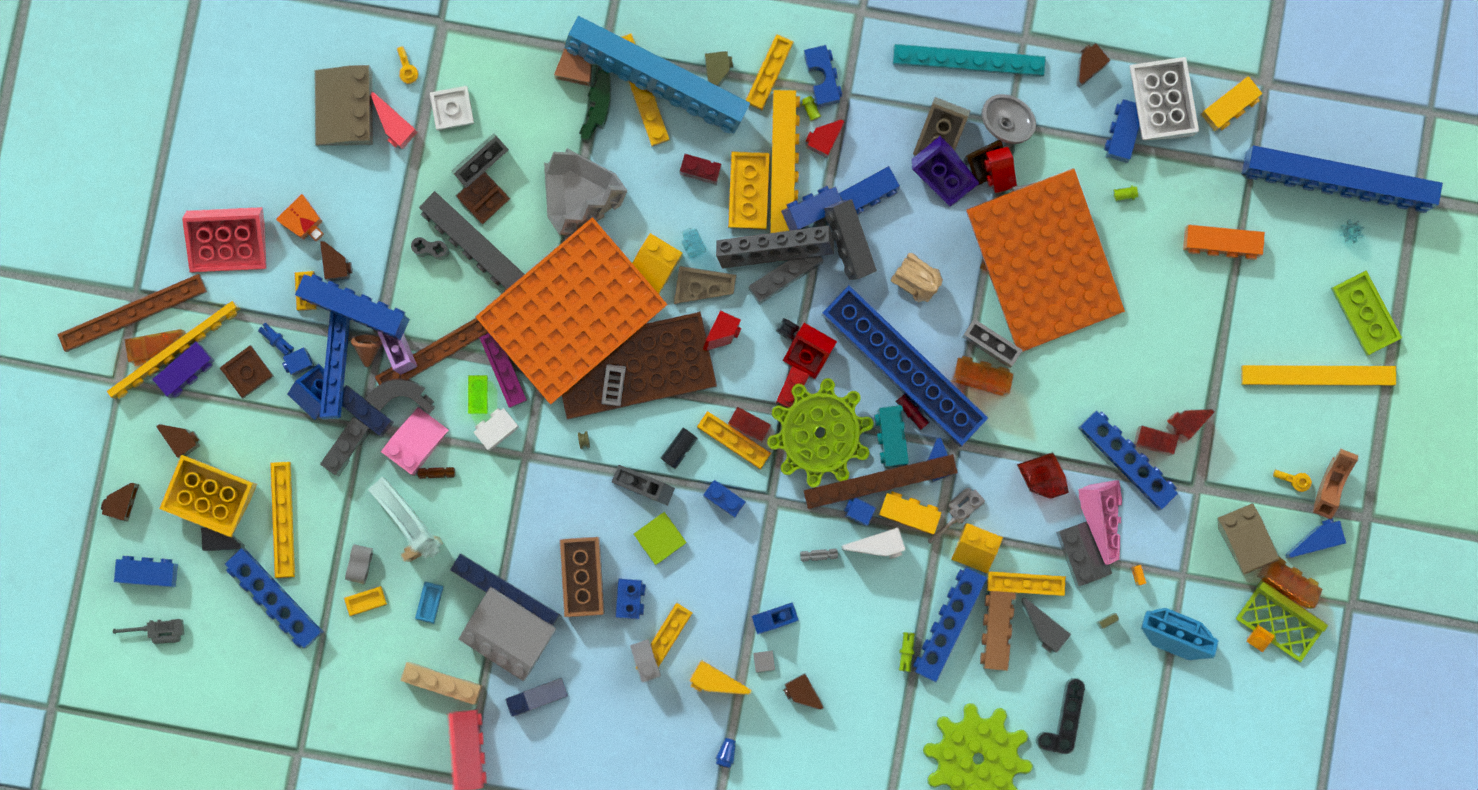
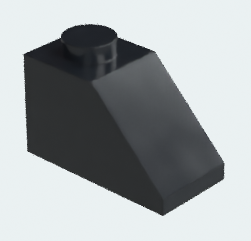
M206 527L201 528L202 551L245 548V545L234 535L229 537Z

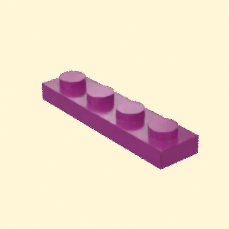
M489 333L479 337L508 407L511 408L527 401L509 356Z

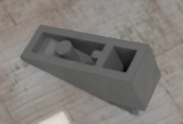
M618 465L612 479V483L667 506L675 490L674 487L621 465Z
M1023 598L1021 602L1039 640L1043 643L1041 646L1049 653L1052 651L1057 653L1071 634L1028 599Z

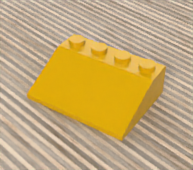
M181 455L159 509L232 537L251 501L257 484L191 457Z

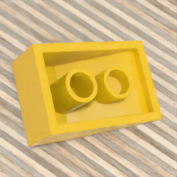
M650 233L632 264L656 292L660 294L682 259L683 253Z
M701 660L689 680L692 682L691 687L699 692L703 689L712 692L751 693L750 688Z

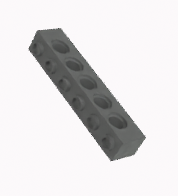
M829 226L716 241V257L722 269L834 254V237Z

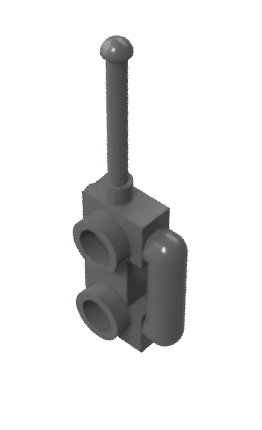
M172 619L171 621L157 620V622L150 620L147 626L114 628L112 632L116 634L147 631L148 638H152L153 644L177 643L181 640V635H184V623L181 619ZM172 632V635L160 636L161 633Z

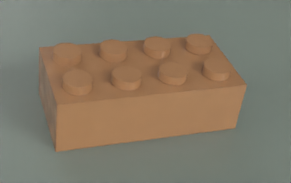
M600 537L560 539L564 617L605 614Z

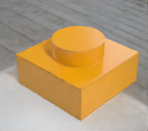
M1258 625L1249 635L1246 642L1263 652L1272 642L1275 635Z

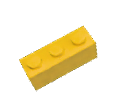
M1247 76L1205 109L1201 116L1214 132L1219 128L1222 131L1231 124L1229 120L1233 117L1238 119L1242 116L1247 106L1252 108L1256 105L1263 93L1251 78Z
M891 491V494L886 493L878 516L934 535L942 513L938 511V507L930 504L927 507L919 505L920 501L909 498V501L902 499V494Z

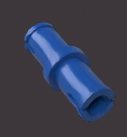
M267 323L263 324L264 329L262 327L259 328L258 332L270 341L269 344L272 347L275 346L285 356L289 354V351L291 353L294 351V347L283 339V335L274 331Z

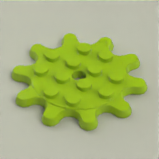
M830 378L823 379L819 391L814 394L809 393L802 384L794 385L792 388V394L795 399L793 406L784 408L778 405L773 407L771 411L772 417L781 423L782 429L778 434L768 438L767 445L771 449H783L786 452L787 456L781 465V472L785 475H791L797 469H804L807 473V484L813 488L819 486L821 477L826 472L833 473L838 481L847 480L849 478V471L846 466L848 460L851 458L865 460L870 454L869 449L860 443L859 437L863 432L873 428L874 421L870 417H858L855 414V407L861 399L860 394L857 391H850L846 396L838 397L834 392L835 383ZM819 427L825 430V434L821 438H817L815 435Z
M968 703L963 708L964 718L962 721L954 723L945 716L937 720V727L943 734L942 740L936 744L927 743L923 747L924 755L934 758L938 763L937 770L931 773L927 779L931 787L947 785L951 790H1018L1013 784L1015 775L1019 773L1028 774L1032 771V762L1022 759L1018 755V748L1027 742L1028 734L1024 730L1008 732L1005 729L1004 723L1007 719V712L1004 709L997 708L991 717L982 718L978 713L977 706L973 703ZM976 753L983 755L984 759L981 764L973 762V756Z

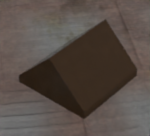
M997 140L965 156L963 161L979 182L978 185L986 182V176H989V171H986L984 161L987 160L986 152L1004 148L1001 140Z

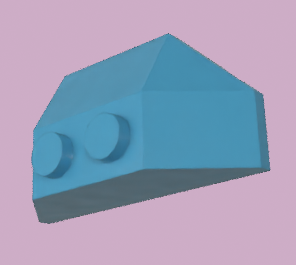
M1168 608L1146 611L1141 629L1152 646L1186 660L1215 657L1219 641L1216 637H1213L1202 622Z

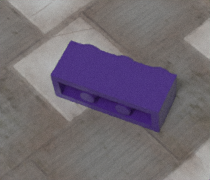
M195 342L152 380L167 397L176 398L183 392V388L187 384L191 385L198 379L197 376L201 372L205 373L211 369L212 363L215 360L200 343Z

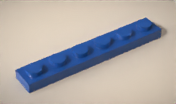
M330 312L320 408V418L323 420L341 418L350 319Z

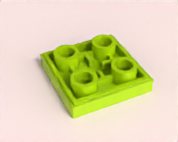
M665 512L633 534L655 565L687 543Z

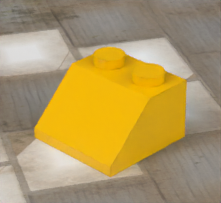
M966 523L951 560L987 574L996 557L1003 537Z

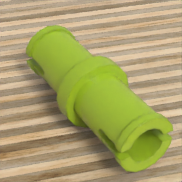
M903 632L902 649L899 650L901 658L898 671L911 672L912 655L915 654V651H913L915 633Z

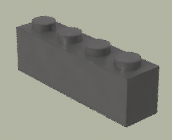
M852 199L842 200L824 208L826 220L830 224L832 235L838 247V255L843 261L844 272L849 280L860 279L876 272L877 270Z
M821 256L788 260L751 284L749 291L760 305L821 265L823 259Z

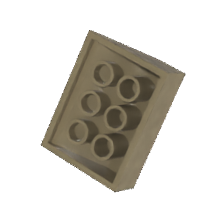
M350 65L315 70L316 146L373 145V100L370 95L372 93V69L369 65Z

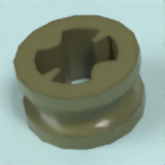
M585 431L584 434L578 432L580 449H583V447L590 448L588 431Z

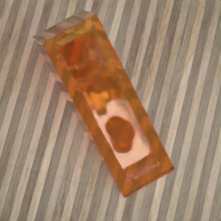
M178 329L124 339L128 362L135 366L144 365L146 361H149L184 336L186 331Z

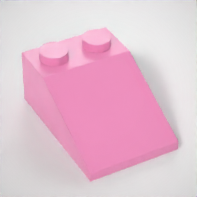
M418 407L391 437L381 452L408 473L415 476L417 470L422 467L449 430Z

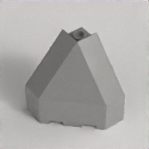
M566 149L565 152H553L550 162L544 163L547 217L559 235H572L592 217L597 222L605 217L604 213L612 208L615 210L622 205L628 190L612 171L569 149Z

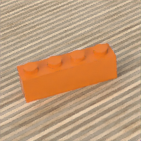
M1187 225L1185 227L1183 250H1188L1189 254L1207 252L1209 256L1226 254V257L1238 258V255L1245 256V259L1257 260V257L1263 255L1265 232Z

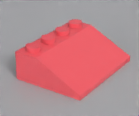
M263 207L192 210L185 212L182 221L190 272L266 269Z
M478 709L451 712L448 714L454 790L481 789L487 783L486 772H483L482 764H485V753L481 752L484 736L483 733H480L479 725H482V714L478 713Z

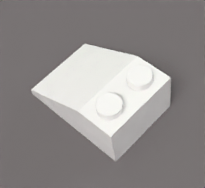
M898 528L841 546L842 550L883 557L889 555L890 559L901 556V551L905 550Z

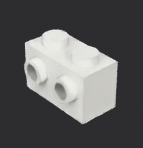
M504 408L502 410L496 409L490 414L492 418L487 422L483 420L475 426L477 430L474 431V434L488 451H491L519 428Z

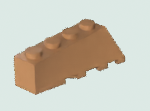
M989 591V595H985L984 605L988 606L987 614L983 616V625L986 626V633H982L981 644L985 646L984 653L980 654V664H983L984 669L1008 671L1010 643L1008 641L1012 636L1010 620L1014 617V608L1011 603L1012 599L1015 600L1016 593Z

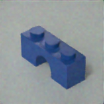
M822 45L804 50L808 72L820 71L825 76V81L822 84L813 86L817 108L838 104L840 97H842L841 87L836 85L835 79H838L836 68L831 66L830 61H833L831 49L827 50V46Z

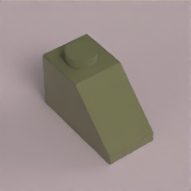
M728 51L705 54L708 82L718 87L730 74V68H733L732 56L728 57Z

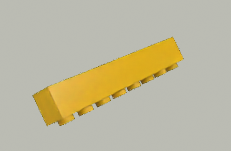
M773 90L771 233L789 231L781 211L787 208L786 204L795 200L798 202V190H794V183H798V171H795V164H799V152H795V145H799V134H795L796 126H799L800 115H796V108H800V96H796V90Z

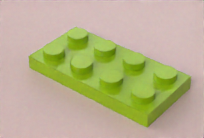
M1367 270L1331 288L1366 356L1402 339Z

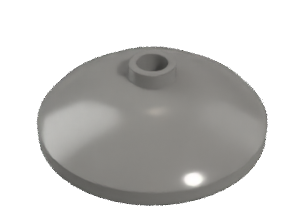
M1006 94L994 95L985 102L982 108L981 116L986 129L995 138L1003 142L1020 144L1029 140L1035 132L1036 120L1033 112L1022 100Z

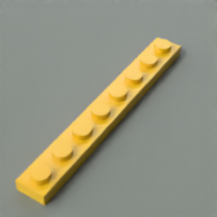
M231 301L107 390V393L114 399L123 398L128 394L127 390L132 387H138L144 382L143 379L145 377L155 375L163 364H170L175 360L174 357L177 354L185 352L195 341L200 342L206 338V333L222 326L221 323L226 319L234 318L240 308L235 302Z

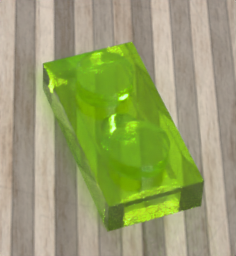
M468 375V414H488V375Z

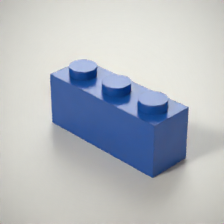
M1123 99L1120 104H1116L1114 115H1117L1116 120L1110 125L1109 133H1112L1110 140L1106 141L1104 151H1107L1105 157L1128 163L1131 159L1140 125L1136 102Z
M888 166L845 189L839 195L841 200L852 199L857 215L865 211L863 208L868 205L873 207L881 202V198L885 196L890 198L897 194L900 185Z
M828 186L818 189V194L814 196L812 193L803 196V201L799 203L795 200L786 204L787 208L781 212L789 231L801 229L824 218L826 214L824 208L842 201L837 188L829 189Z
M122 556V559H116L114 582L176 587L178 564L172 563V559H161V562H153V558L142 557L141 561H135L134 556Z

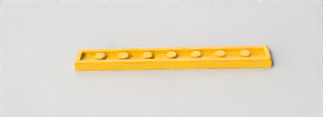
M1242 365L1241 385L1395 386L1396 366Z

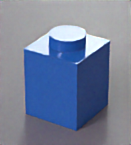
M304 347L283 356L285 362L282 365L286 373L290 372L293 376L315 367L308 350Z

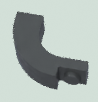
M409 379L387 380L376 386L365 398L379 411L391 399L399 396L413 399L429 414L435 408L433 405L434 401L428 395H421L425 387Z

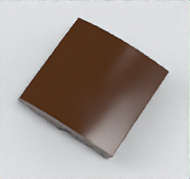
M486 172L482 173L467 188L464 187L455 195L482 225L510 199Z

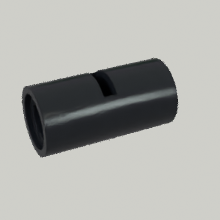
M683 427L660 459L676 469L686 456L685 453L689 452L698 438Z

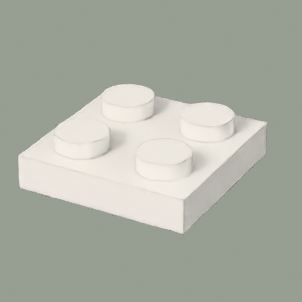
M467 86L430 92L437 131L474 124Z

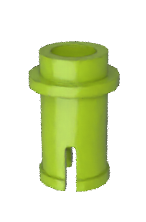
M812 95L801 100V105L805 107L810 121L821 117L814 102L816 99Z
M1130 185L1128 188L1113 190L1115 202L1138 198L1137 186L1133 187V185Z

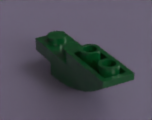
M601 69L598 70L595 80H597L595 87L592 86L588 93L590 104L595 106L590 107L587 114L589 118L587 124H583L579 132L581 140L588 144L596 127L604 129L610 110L611 79L609 73Z

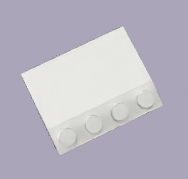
M1186 57L1129 66L1142 140L1176 139L1194 136L1199 132Z

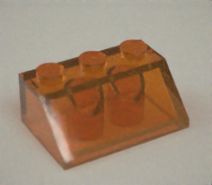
M967 356L956 359L951 382L1003 397L1010 394L1014 373H1010V369L1001 366L996 369L991 367L992 364L980 361V364L972 362L973 358Z
M1280 557L1279 561L1262 568L1257 576L1258 578L1302 607L1315 609L1322 592V588L1318 587L1319 583L1310 577L1306 579L1302 576V571L1295 567L1291 569L1285 565L1287 562Z

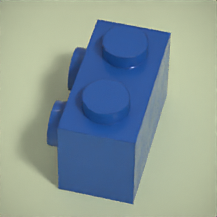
M618 579L616 617L640 619V615H644V604H641V596H645L646 584H642V580Z

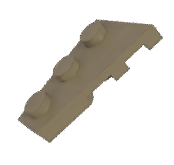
M679 266L674 304L734 294L736 275Z

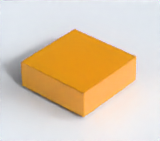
M1133 566L1131 570L1135 584H1146L1142 566Z

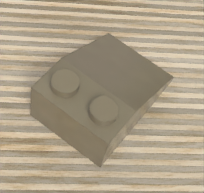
M935 97L913 155L919 154L939 136L955 151L970 110Z
M1253 503L1217 518L1218 530L1243 575L1279 561L1278 554L1263 520Z

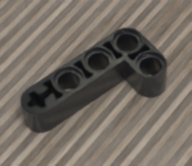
M1071 678L1066 682L1057 733H1039L1036 737V744L1039 748L1062 754H1068L1073 751L1085 691V685L1080 679ZM1075 682L1079 686V690H1075L1074 693L1075 696H1078V699L1068 697L1069 694L1073 695L1074 690L1070 686L1074 685ZM1070 701L1076 703V709L1072 712H1069L1067 709V704ZM1067 720L1073 723V727L1069 731H1066L1063 727L1064 722ZM1043 736H1049L1050 744L1048 746H1042L1041 738ZM1064 739L1069 741V747L1066 750L1060 748V742Z

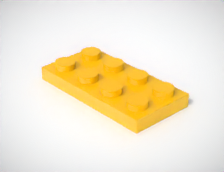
M731 153L728 228L766 230L770 153Z

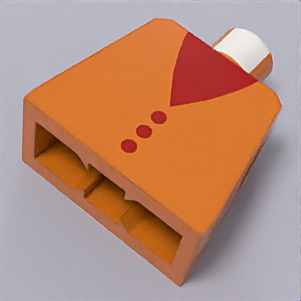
M303 194L276 218L280 224L303 240L310 235L315 241H318L324 235L318 228L322 223L321 218Z

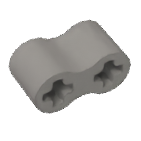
M353 545L345 580L361 584L366 583L373 548Z

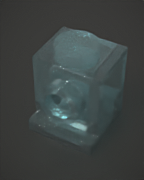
M688 228L681 232L684 238L681 243L685 251H690L687 253L689 259L706 252L705 245L697 228L694 230Z

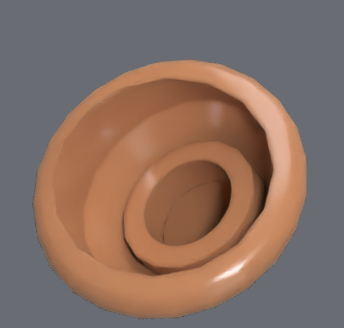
M359 335L351 339V344L354 346L363 365L369 367L383 345L380 337L375 335Z

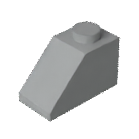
M649 639L630 645L642 683L660 677L661 674Z

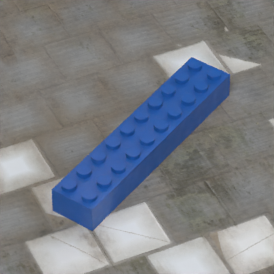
M1255 145L1246 151L1242 174L1247 175L1246 178L1257 180L1258 178H1263L1268 183H1277L1278 181L1283 182L1288 187H1295V185L1303 186L1304 190L1309 191L1319 189L1324 194H1333L1334 192L1339 193L1344 198H1352L1354 196L1359 197V200L1364 202L1378 201L1380 205L1388 206L1390 203L1397 205L1396 207L1400 209L1415 208V211L1420 213H1427V211L1439 205L1443 185L1442 182Z
M849 285L822 312V316L959 447L988 419L977 406Z

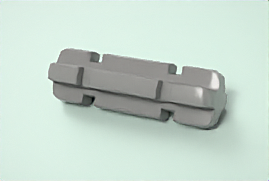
M836 548L829 549L828 551L823 549L800 552L802 562L838 558Z

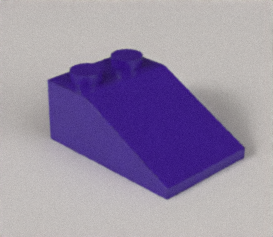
M941 136L912 158V170L950 207L979 184L958 154Z

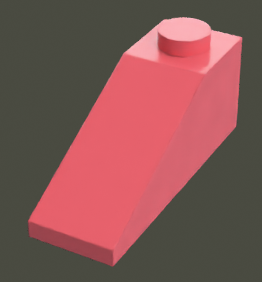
M372 92L370 95L385 133L389 137L387 141L395 148L399 146L403 149L418 132L379 96Z

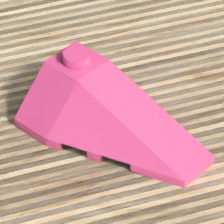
M1119 480L1091 484L1078 489L1081 509L1105 565L1119 560L1120 535L1117 533L1118 523H1121V517H1118V506L1122 505V495Z

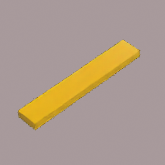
M291 462L270 463L275 578L295 577Z

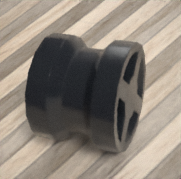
M783 318L781 321L782 325L777 328L776 332L792 341L794 338L793 334L800 327Z

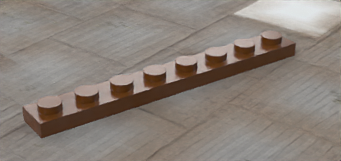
M954 454L803 491L807 508L811 509L956 474L958 470Z

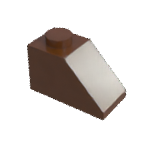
M1096 43L1092 47L1090 44L1081 51L1082 55L1079 58L1077 74L1078 88L1111 61Z
M320 241L324 279L326 281L350 279V274L353 273L352 263L348 262V259L325 241Z
M161 424L156 426L179 459L181 455L187 456L200 447L198 443L200 439L194 431L191 432L187 429Z
M129 483L107 495V498L101 504L102 515L129 521L140 484Z
M805 673L785 683L786 688L783 691L788 700L792 698L796 703L820 710L824 708Z

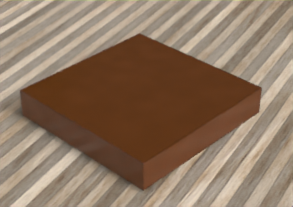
M251 345L220 367L242 399L274 376Z

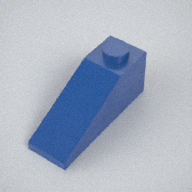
M1333 518L1322 521L1323 525L1315 527L1285 554L1286 558L1345 544L1346 540L1341 522H1334Z

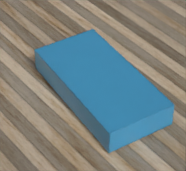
M424 581L415 619L435 624L444 586Z

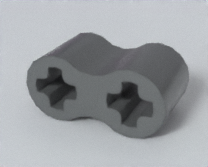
M417 237L411 243V249L417 256L431 255L437 260H444L448 257L449 249L442 241L428 242L422 237ZM422 243L425 248H421L419 251L416 247ZM441 246L444 251L438 255L435 249H439Z

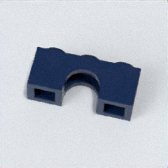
M348 385L344 387L342 407L379 436L383 437L394 421L377 410Z

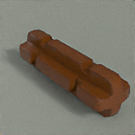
M419 468L417 476L420 479H426V477L444 478L445 476L447 478H454L455 468Z

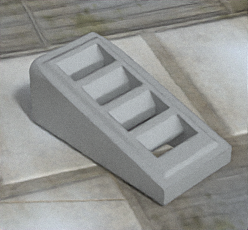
M607 364L601 404L621 406L625 366ZM610 371L620 372L621 376L611 375ZM609 379L620 380V384L608 381ZM607 388H619V391L607 390ZM606 395L618 396V399L606 398Z

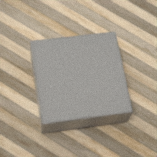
M773 651L753 653L756 672L775 670Z

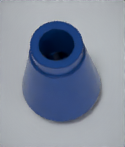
M725 738L715 758L717 765L731 768V765L734 764L735 740Z

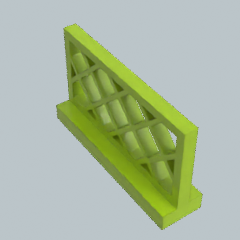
M1263 580L1258 583L1256 590L1236 617L1238 621L1252 630L1256 628L1252 624L1256 623L1258 626L1261 622L1270 621L1272 628L1270 633L1275 635L1286 632L1288 642L1278 643L1276 636H1274L1271 643L1299 662H1302L1318 637L1328 627L1324 621ZM1259 593L1266 597L1267 605H1255L1254 599ZM1280 606L1283 616L1272 617L1270 607ZM1268 608L1269 618L1258 620L1256 609ZM1254 610L1255 621L1247 622L1242 618L1246 611ZM1296 617L1299 626L1288 628L1286 618ZM1284 618L1286 629L1275 631L1273 620ZM1311 627L1317 631L1312 638L1304 639V628ZM1300 629L1302 640L1291 641L1289 631ZM1303 643L1304 650L1300 656L1293 653L1292 644Z

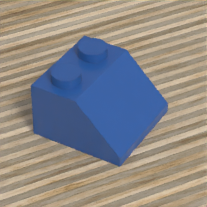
M317 364L298 378L287 393L314 420L320 417L324 368L320 364Z

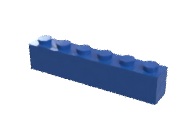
M304 274L295 293L298 298L401 340L410 321L405 316L406 312L398 308L391 310L388 308L389 305L381 301L374 303L372 298L364 294L361 297L355 295L356 292L345 287L342 290L338 288V284L332 281L325 283L322 281L323 278L312 274L310 277Z

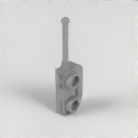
M970 488L964 489L948 504V507L951 509L949 513L953 518L933 537L928 539L930 544L953 523H963L966 517L968 519L975 509L984 504V498L976 489L973 491ZM968 497L969 500L959 507L958 505Z

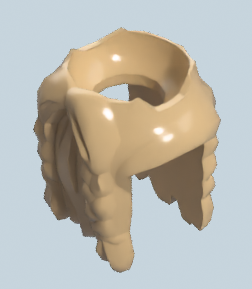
M908 253L907 258L902 262V266L898 267L890 281L913 295L914 300L918 303L922 301L929 302L942 285L943 278L939 269L930 267L915 254Z

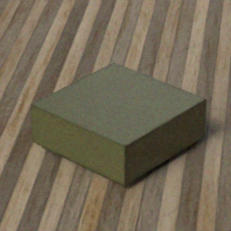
M1112 613L1096 623L1099 628L1104 629L1119 621L1116 613Z

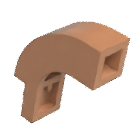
M1340 448L1336 457L1332 458L1319 486L1313 513L1332 519L1339 508L1344 484L1358 461V455Z

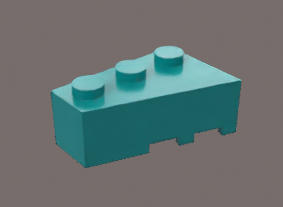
M902 405L882 407L877 410V414H874L875 425H879L880 433H877L878 445L882 444L883 452L879 453L880 462L885 465V468L909 464L904 432L905 425L902 418Z

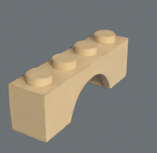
M406 662L401 678L402 682L474 705L478 702L483 686L412 662Z

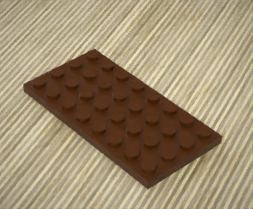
M701 312L646 323L562 395L567 420L717 387L709 350H703L706 334ZM607 364L626 367L621 406L601 404ZM610 371L611 375L621 376L620 372ZM609 379L608 381L620 384V380ZM608 387L607 390L619 391V388ZM606 395V398L618 399V396Z

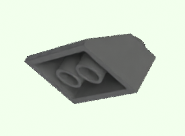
M1087 521L1056 532L1076 587L1112 574L1110 566L1104 563Z

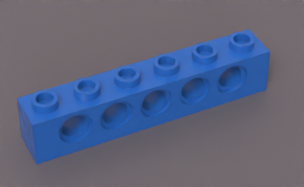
M1098 411L1093 412L1078 429L1158 510H1162L1178 494L1175 491L1177 487L1170 480L1166 481L1162 477L1163 473L1156 466L1153 468L1148 463L1150 460L1145 454H1139L1135 450L1136 446L1131 440H1125L1121 436L1122 431L1116 425L1112 426L1108 422L1109 418L1102 411L1100 413ZM1100 426L1107 430L1105 437L1100 436L1097 432ZM1113 440H1117L1120 443L1118 451L1113 450L1111 447ZM1126 454L1133 456L1134 461L1132 464L1125 462ZM1140 468L1146 469V478L1139 476L1138 471ZM1154 481L1161 485L1159 492H1155L1152 489Z
M241 548L225 563L228 567L226 571L233 578L237 577L241 581L239 585L246 592L250 591L254 595L252 597L259 606L263 605L267 609L266 614L272 620L276 618L280 623V629L287 634L289 632L292 635V641L297 647L307 648L323 633V630L245 548ZM245 566L251 569L248 577H245L242 573ZM258 580L264 583V588L261 591H258L255 587ZM271 594H275L277 597V602L274 605H271L268 600ZM284 608L290 610V616L287 619L282 617V610ZM297 622H301L304 626L301 633L295 630Z
M967 567L964 570H959L955 578L958 582L955 588H950L947 595L949 601L947 605H942L938 613L941 617L938 623H933L930 629L932 635L929 640H925L921 648L924 652L921 657L917 656L913 667H915L914 672L937 682L987 577ZM964 583L968 584L971 588L970 593L967 595L961 592V586ZM955 601H960L962 604V609L959 612H955L952 609V604ZM947 618H951L954 622L953 628L949 630L944 627V621ZM940 635L945 638V644L942 647H938L935 644L936 637ZM930 653H934L937 656V661L934 664L927 662V656Z

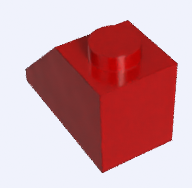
M841 119L817 127L814 132L810 131L805 141L808 143L807 149L828 158L844 125V120Z
M720 310L705 341L703 350L708 351L731 344L733 338H738L742 328L739 327L741 319Z

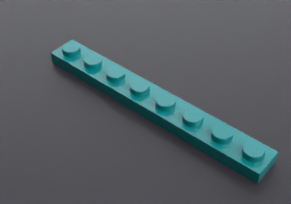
M894 44L893 64L1031 76H1044L1046 56Z

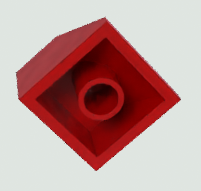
M804 322L782 361L808 373L810 377L816 380L837 341Z

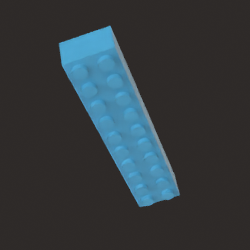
M580 16L576 18L567 36L564 48L570 54L579 55L590 64H597L605 72H612L618 75L621 80L630 81L637 88L648 90L659 99L664 98L668 100L671 105L687 110L692 116L703 118L708 124H715L721 127V130L726 133L735 134L750 105V102Z

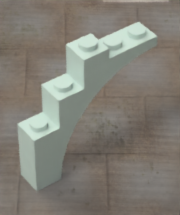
M381 477L368 489L402 530L410 543L409 546L414 551L420 552L424 558L429 556L433 558L440 551L438 548L441 544L429 532L428 527L415 514L413 508L386 478Z

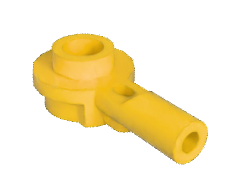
M404 46L398 47L397 52L402 64L399 76L404 83H413L418 78V71L416 67L409 64Z
M1276 469L1273 473V477L1290 482L1294 489L1299 492L1307 491L1311 487V478L1306 473H1298L1293 476Z

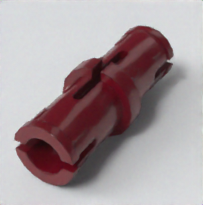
M905 394L895 401L898 405H902L904 412L907 414L906 417L910 418L920 431L930 423L918 410L919 407L915 406Z

